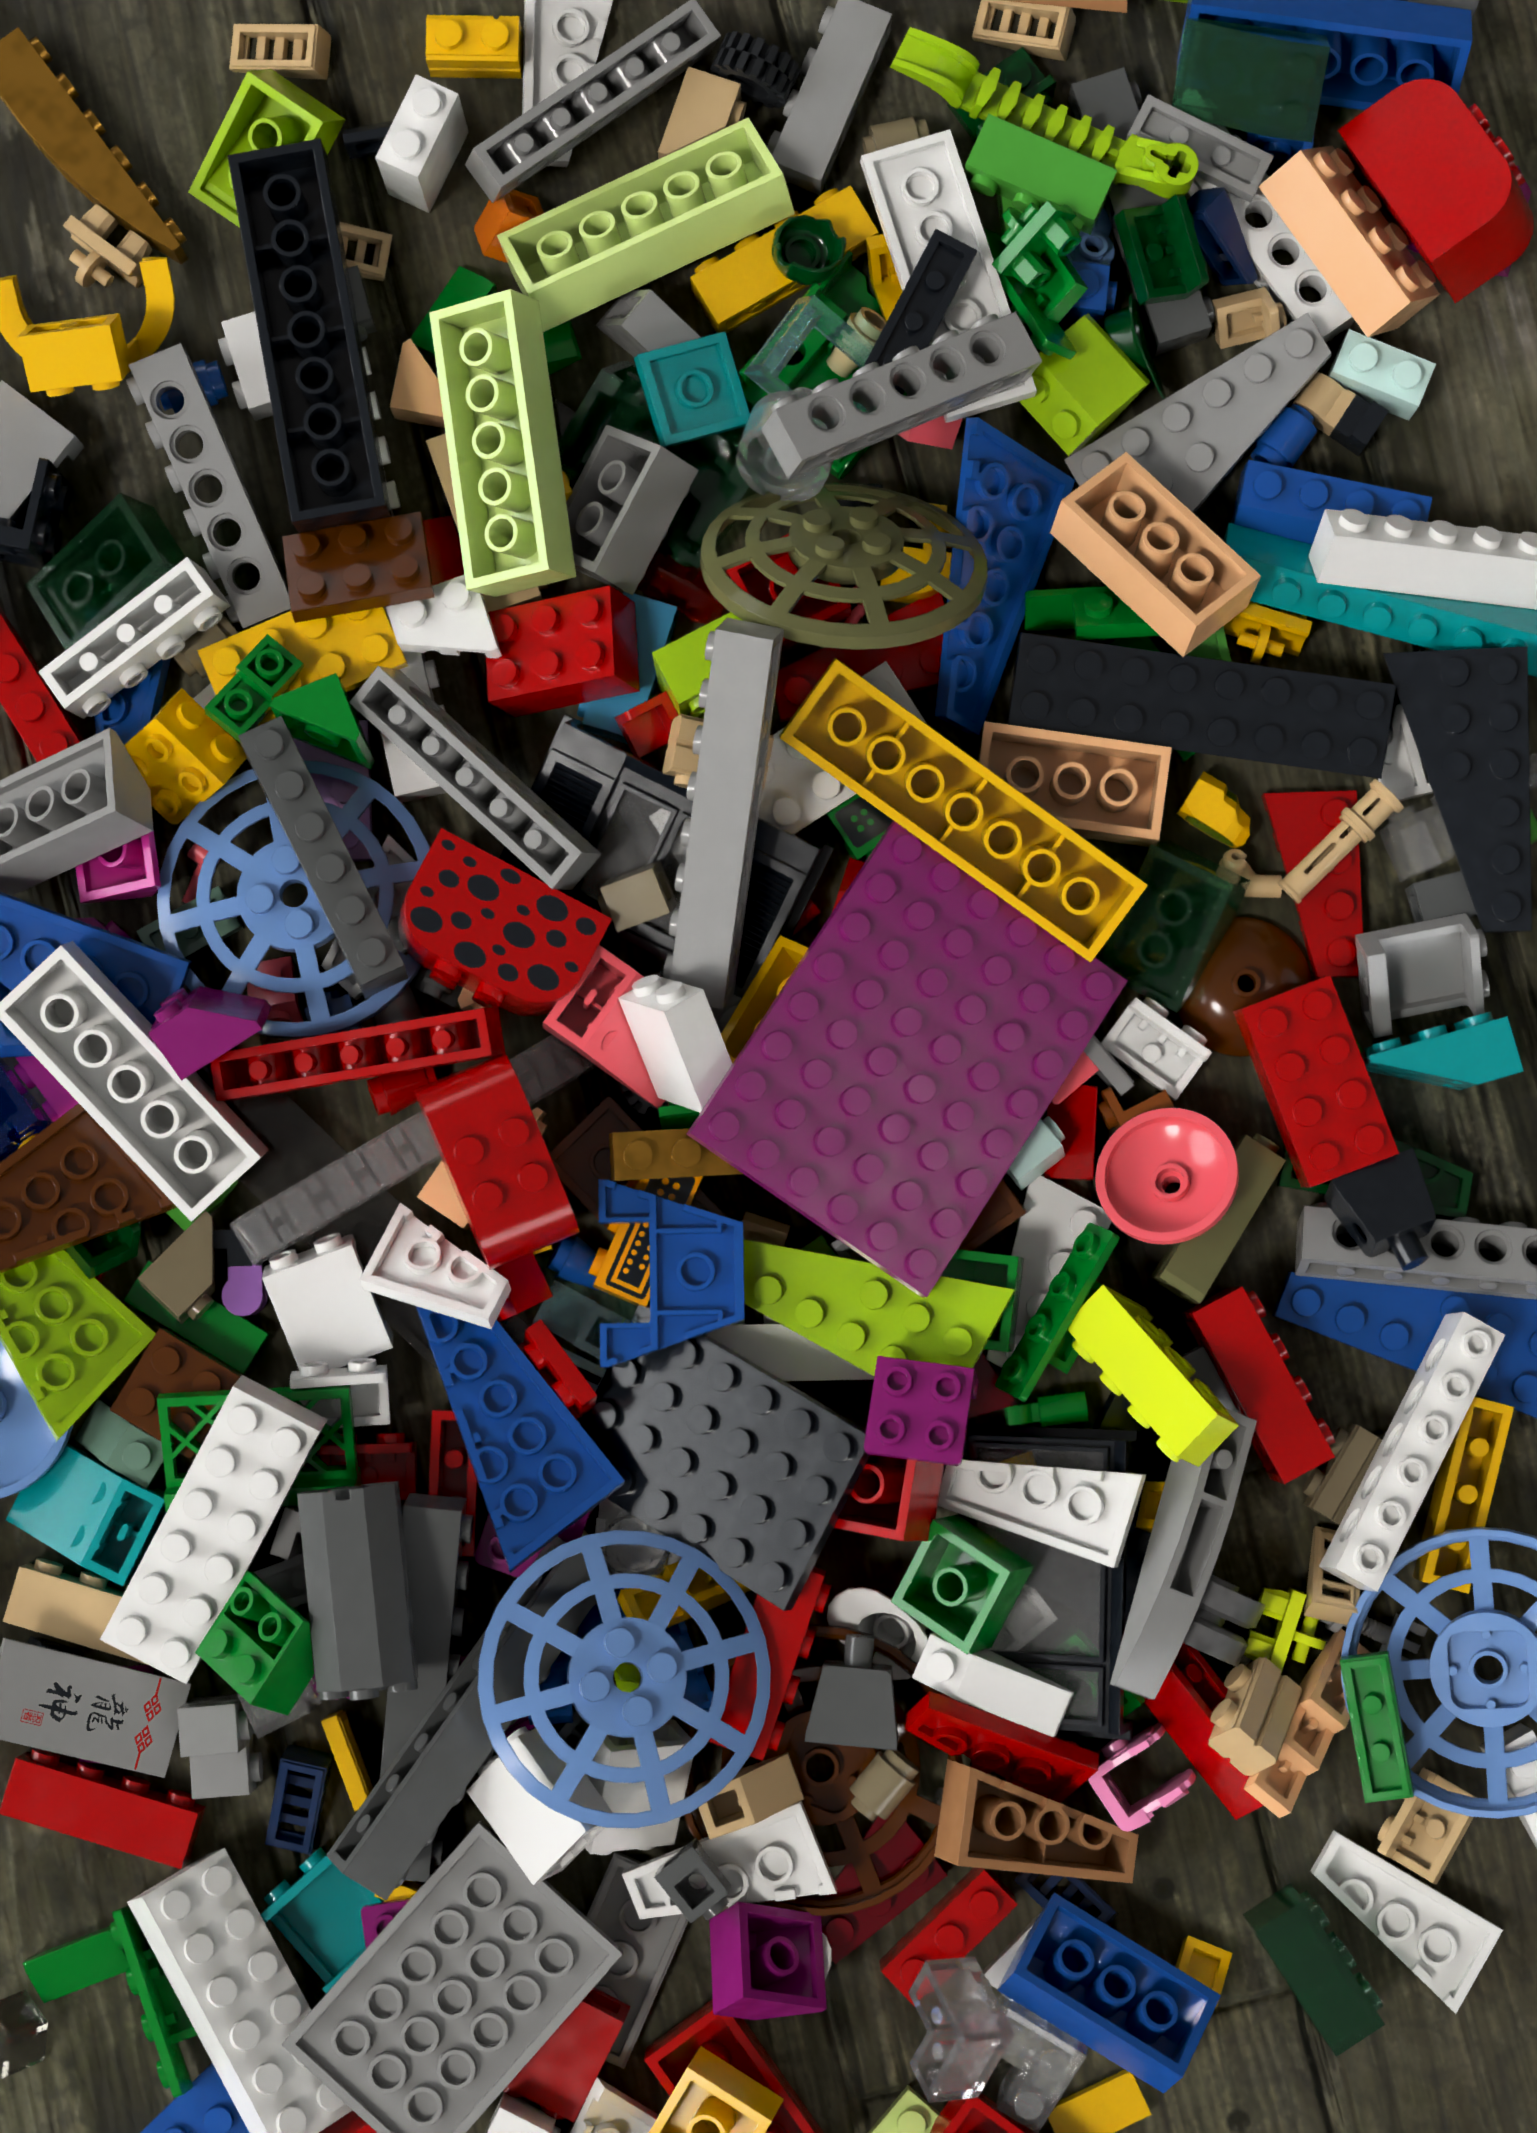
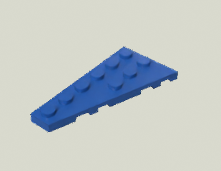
M979 417L966 418L956 519L973 533L984 550L987 559V584L981 603L971 616L955 628L943 633L935 708L936 717L968 735H980L1025 615V592L1035 589L1054 538L1050 531L1060 502L1071 493L1075 483V479ZM952 548L949 580L963 590L969 583L973 573L974 559L968 551Z

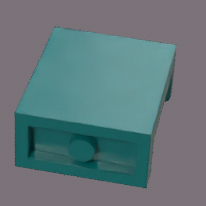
M320 1847L299 1866L304 1874L290 1886L284 1879L263 1898L269 1906L260 1915L265 1923L268 1920L273 1922L326 1983L322 1990L327 1993L366 1949L361 1918L362 1907L382 1903L384 1900L374 1897L375 1894L342 1874L326 1856L327 1853Z

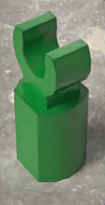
M1085 1391L1036 1397V1402L1017 1404L1004 1408L1005 1421L1008 1426L1039 1422V1425L1044 1427L1088 1421Z

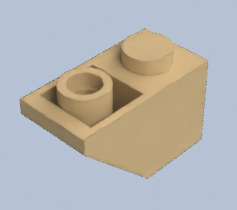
M787 1752L740 1769L738 1774L715 1797L698 1808L711 1840L754 1825L804 1800V1795ZM711 1780L699 1783L694 1793L707 1785Z

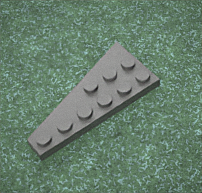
M1306 313L1064 459L1078 485L1081 486L1127 452L1191 512H1195L1243 458L1245 452L1259 436L1261 437L1269 428L1273 420L1286 405L1298 395L1331 357V351L1310 315Z

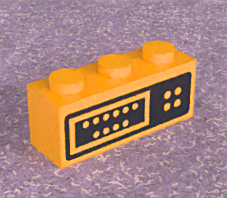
M703 1176L628 1180L626 1186L690 1206ZM609 1224L607 1230L614 1232L615 1236L608 1250L599 1247L588 1273L596 1276L593 1287L633 1305L646 1308L650 1299L649 1224Z

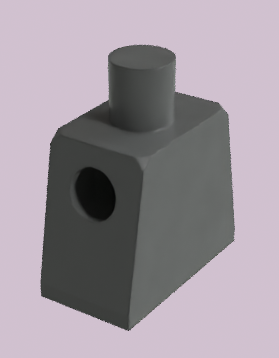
M846 1634L844 1661L831 1659L824 1661L805 1733V1742L897 1750L898 1728L893 1671L891 1665L873 1663L875 1637L862 1634Z

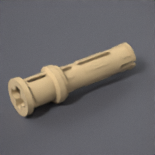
M1374 779L1369 784L1371 789L1352 808L1345 807L1340 812L1342 814L1339 817L1341 822L1278 882V885L1296 903L1299 904L1302 901L1301 899L1331 872L1360 841L1363 843L1371 841L1375 837L1374 831L1393 812L1400 813L1404 809V806L1397 797L1377 779Z

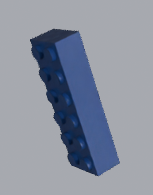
M1188 0L1178 51L1176 85L1366 110L1398 86L1418 79L1441 81L1449 85L1458 94L1473 41L1471 10L1400 0Z

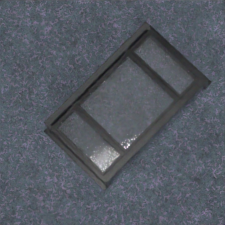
M971 1424L970 1434H966L963 1459L1129 1473V1451L1139 1450V1431ZM957 1513L1034 1565L992 1648L988 1650L1074 1692L1056 1735L1131 1740L1133 1737V1720L1123 1719L1124 1690L1110 1685L1125 1630L1127 1539L1118 1567L1112 1568Z

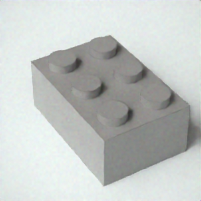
M606 425L572 489V494L566 502L575 569L580 573L633 596L638 584L644 578L647 567L657 548L665 538L683 499L689 493L690 486L699 470L661 445Z

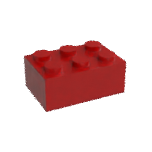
M611 585L488 612L502 654L501 657L496 659L486 657L488 702L513 717L640 692L635 602Z

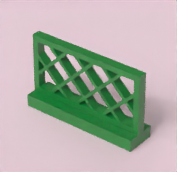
M351 1385L290 1389V1387L268 1388L309 1410L321 1399H340L341 1404L340 1417L331 1426L327 1423L321 1431L323 1435L316 1441L304 1463L305 1465L308 1462L312 1466L302 1467L282 1507L298 1506L297 1494L301 1492L342 1486H361V1467H358ZM231 1390L159 1393L157 1406L166 1480V1490L164 1492L165 1512L168 1511L187 1474L177 1473L176 1456L185 1446L195 1454L199 1452L202 1445L193 1437L207 1422L213 1425L217 1417L214 1414L223 1406ZM300 1400H309L305 1405L300 1402ZM203 1405H213V1406L208 1410V1409H207L205 1406H203ZM188 1406L202 1418L187 1434L172 1422L170 1407ZM341 1425L343 1426V1436L337 1432ZM173 1436L180 1441L176 1447H174ZM330 1439L345 1451L346 1465L328 1466L314 1454Z

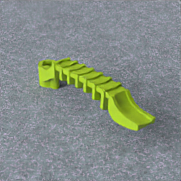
M909 27L890 68L928 86L942 96L952 107L956 109L961 108L969 112V116L975 120L977 117L986 120L989 113L1117 169L1114 180L1115 185L1122 183L1139 186L1165 199H1170L1178 194L1185 195L1189 191L1199 166L1197 155L1189 146L1181 143L1168 144L1142 138L1135 134H1131L1127 141L1113 136L1115 127L1108 124L1103 131L1091 126L1092 117L1084 115L1081 120H1077L1066 115L1068 107L1063 104L1057 110L1044 104L1045 96L1039 93L1034 99L1020 93L1022 83L1016 80L1010 87H1007L998 82L1001 73L1000 69L994 67L988 76L977 72L980 63L968 51L937 36ZM1173 165L1181 169L1176 178L1168 175V171Z

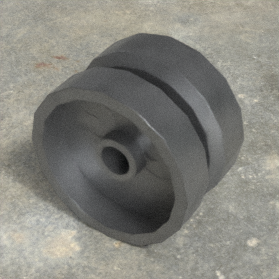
M1211 1574L1183 1643L1238 1667L1248 1644L1242 1636L1223 1627V1625L1228 1620L1247 1629L1256 1628L1266 1605L1238 1592L1239 1587Z

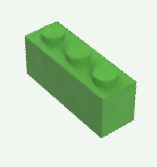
M988 113L967 159L964 172L972 189L986 196H994L996 193L1012 200V205L1022 212L1031 202L1039 208L1047 200L1060 207L1068 205L1076 214V217L1071 222L1078 233L1082 231L1091 235L1113 187L1117 169Z

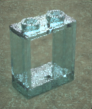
M815 295L806 296L796 300L747 367L744 374L777 402L790 395H797L798 399H801L778 376L813 327L860 368L864 366L873 346ZM854 402L855 406L859 410L863 412L867 411L863 405ZM812 418L817 426L827 429V426L821 420Z

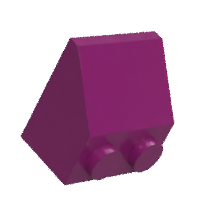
M199 986L189 993L184 988H181L160 1003L161 1008L153 1014L156 1020L148 1034L182 1081L262 1030L272 1007L267 1000L203 986Z
M737 1902L709 1920L713 2015L761 2020L817 2013L827 2009L821 1916L811 1915L809 1912Z

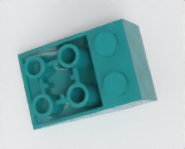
M1491 1011L1454 1023L1456 1031L1450 1033L1447 1032L1445 1024L1417 1032V1034L1409 1036L1411 1044L1404 1046L1401 1044L1400 1037L1374 1044L1364 1049L1366 1057L1363 1058L1366 1069L1369 1072L1455 1090H1462L1501 1079L1524 1070L1508 1016L1493 1020Z
M67 1443L54 1466L36 1483L19 1492L6 1520L78 1565L116 1584L125 1586L130 1583L167 1513L165 1512L164 1503L165 1491L155 1486L146 1489L108 1467L97 1457Z

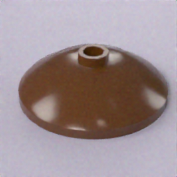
M1227 918L1204 927L1182 948L1174 964L1171 977L1172 1003L1182 1026L1188 1025L1208 1040L1204 1045L1206 1048L1227 1056L1249 1057L1250 1054L1233 1011L1311 982V975L1302 951L1295 941L1280 928L1255 918ZM1240 976H1248L1252 979L1254 986L1251 992H1243L1238 988L1237 981Z

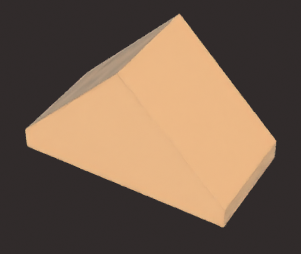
M410 338L402 344L390 409L395 419L445 428L438 378Z

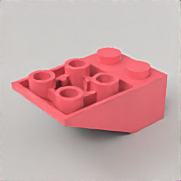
M598 945L579 983L567 996L556 1003L543 1021V1029L658 1109L666 1100L657 1097L618 997L631 991L633 983L644 976Z

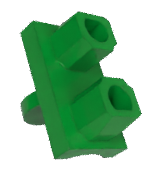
M1049 200L1041 208L1031 202L1022 213L1015 208L1009 207L1002 216L1009 228L1000 238L1007 247L992 265L1000 274L1015 277L1028 288H1040L1050 277L1052 271L1040 258L1046 249L1050 246L1057 255L1066 256L1082 241L1081 236L1071 222L1076 217V214L1068 205L1060 207Z

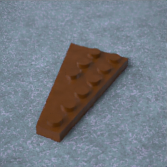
M78 1103L0 1163V1273L175 1209L177 1206Z

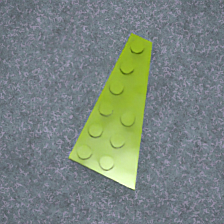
M744 1239L745 1304L872 1376H875L877 1356L974 1368L1016 1289L940 1276L927 1297H920L871 1262Z
M65 1250L0 1273V1341L55 1440L58 1441L149 1345L156 1335L152 1329L96 1278L89 1280Z

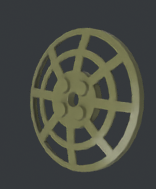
M838 482L804 483L762 491L739 500L722 511L710 523L702 539L700 567L704 582L712 595L728 611L743 621L784 629L783 638L820 647L851 650L884 649L910 645L934 638L955 628L970 617L981 603L986 590L987 559L981 544L968 528L962 525L956 518L932 504L893 490L868 485ZM837 500H853L875 505L872 507L840 506ZM815 501L819 506L818 509L804 514L782 511L794 505ZM895 512L900 513L916 523L921 529L900 528L886 517ZM736 520H751L746 530L745 547L718 557L716 552L717 536ZM767 522L790 526L789 536L764 542L760 541V533ZM931 522L948 531L949 533L938 531L936 526L933 525ZM904 542L930 543L932 554L929 561L924 564L904 553ZM946 546L966 550L974 559L973 573L969 583L963 590L940 574L946 562ZM788 552L790 560L799 570L793 575L774 563L768 556ZM751 561L765 577L784 587V589L770 606L742 590L727 576L725 570ZM898 568L912 575L892 584L878 586L877 581L892 575ZM820 579L837 584H856L857 588L835 587L815 583L814 581ZM927 585L950 600L945 605L928 613L890 622L883 602L908 596ZM803 595L831 602L863 603L868 623L827 622L795 615L791 611Z

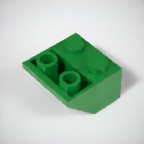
M247 1570L195 1653L250 1705L288 1716L314 1676L310 1623L254 1572Z

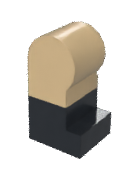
M1317 372L1292 403L1310 412L1315 419L1312 424L1358 457L1389 411L1375 401L1370 404L1349 389L1345 390L1334 379L1320 372Z

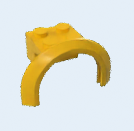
M145 257L139 262L146 293V311L140 330L128 344H126L120 313L33 324L22 300L17 275L1 277L0 332L9 345L23 359L30 393L46 391L49 397L62 396L75 391L74 387L91 385L92 390L95 391L118 387L120 381L130 373L129 364L153 355L169 332L175 310V293L168 258Z

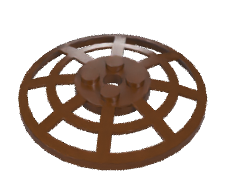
M808 1625L807 1629L816 1631L814 1638L845 1641L846 1634L875 1637L873 1657L875 1652L892 1660L911 1677L914 1674L917 1666L916 1662L897 1647L872 1634L842 1626ZM736 1657L728 1659L729 1676ZM823 1666L797 1668L793 1670L792 1675L801 1677L799 1683L819 1680ZM715 1671L707 1680L710 1689L713 1692ZM913 1679L925 1694L929 1691L941 1694V1692ZM797 1688L792 1705L783 1702L789 1718L783 1722L786 1724L777 1751L767 1748L764 1760L787 1752L789 1753L804 1795L802 1803L811 1825L836 1824L846 1847L841 1850L823 1852L828 1867L852 1863L862 1891L842 1896L824 1898L800 1896L792 1900L762 1901V1903L771 1907L809 1912L811 1915L816 1916L852 1913L885 1901L904 1890L924 1873L935 1859L934 1854L941 1805L917 1795L920 1781L919 1772L913 1779L916 1784L896 1807L885 1824L872 1836L863 1840L853 1816L858 1810L851 1804V1800L855 1796L849 1787L877 1755V1752L882 1749L805 1742V1733L812 1708L807 1709ZM895 1701L898 1743H903L905 1756L920 1771V1755L916 1737L905 1730L906 1714ZM684 1722L683 1730L692 1738L698 1730ZM724 1747L722 1748L721 1770L735 1753ZM818 1753L828 1755L834 1762L835 1770L833 1774L825 1779L813 1777L807 1769V1761L811 1756ZM948 1754L949 1760L963 1764L962 1754L955 1756ZM692 1765L684 1799L695 1791ZM699 1808L684 1815L694 1839L697 1838L699 1841L709 1837ZM909 1813L936 1825L930 1838L917 1855L895 1875L880 1882L870 1854L879 1850L894 1837L905 1823Z

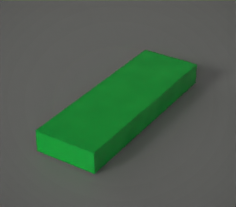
M148 1260L140 1275L153 1263L152 1260ZM138 1278L124 1299L125 1302L242 1374L247 1373L271 1334L245 1317L232 1314L222 1303L212 1298L214 1300L213 1304L200 1318L194 1321L189 1317L181 1324L141 1286Z
M1389 1651L1340 1657V1666L1365 1803L1414 1797V1788Z

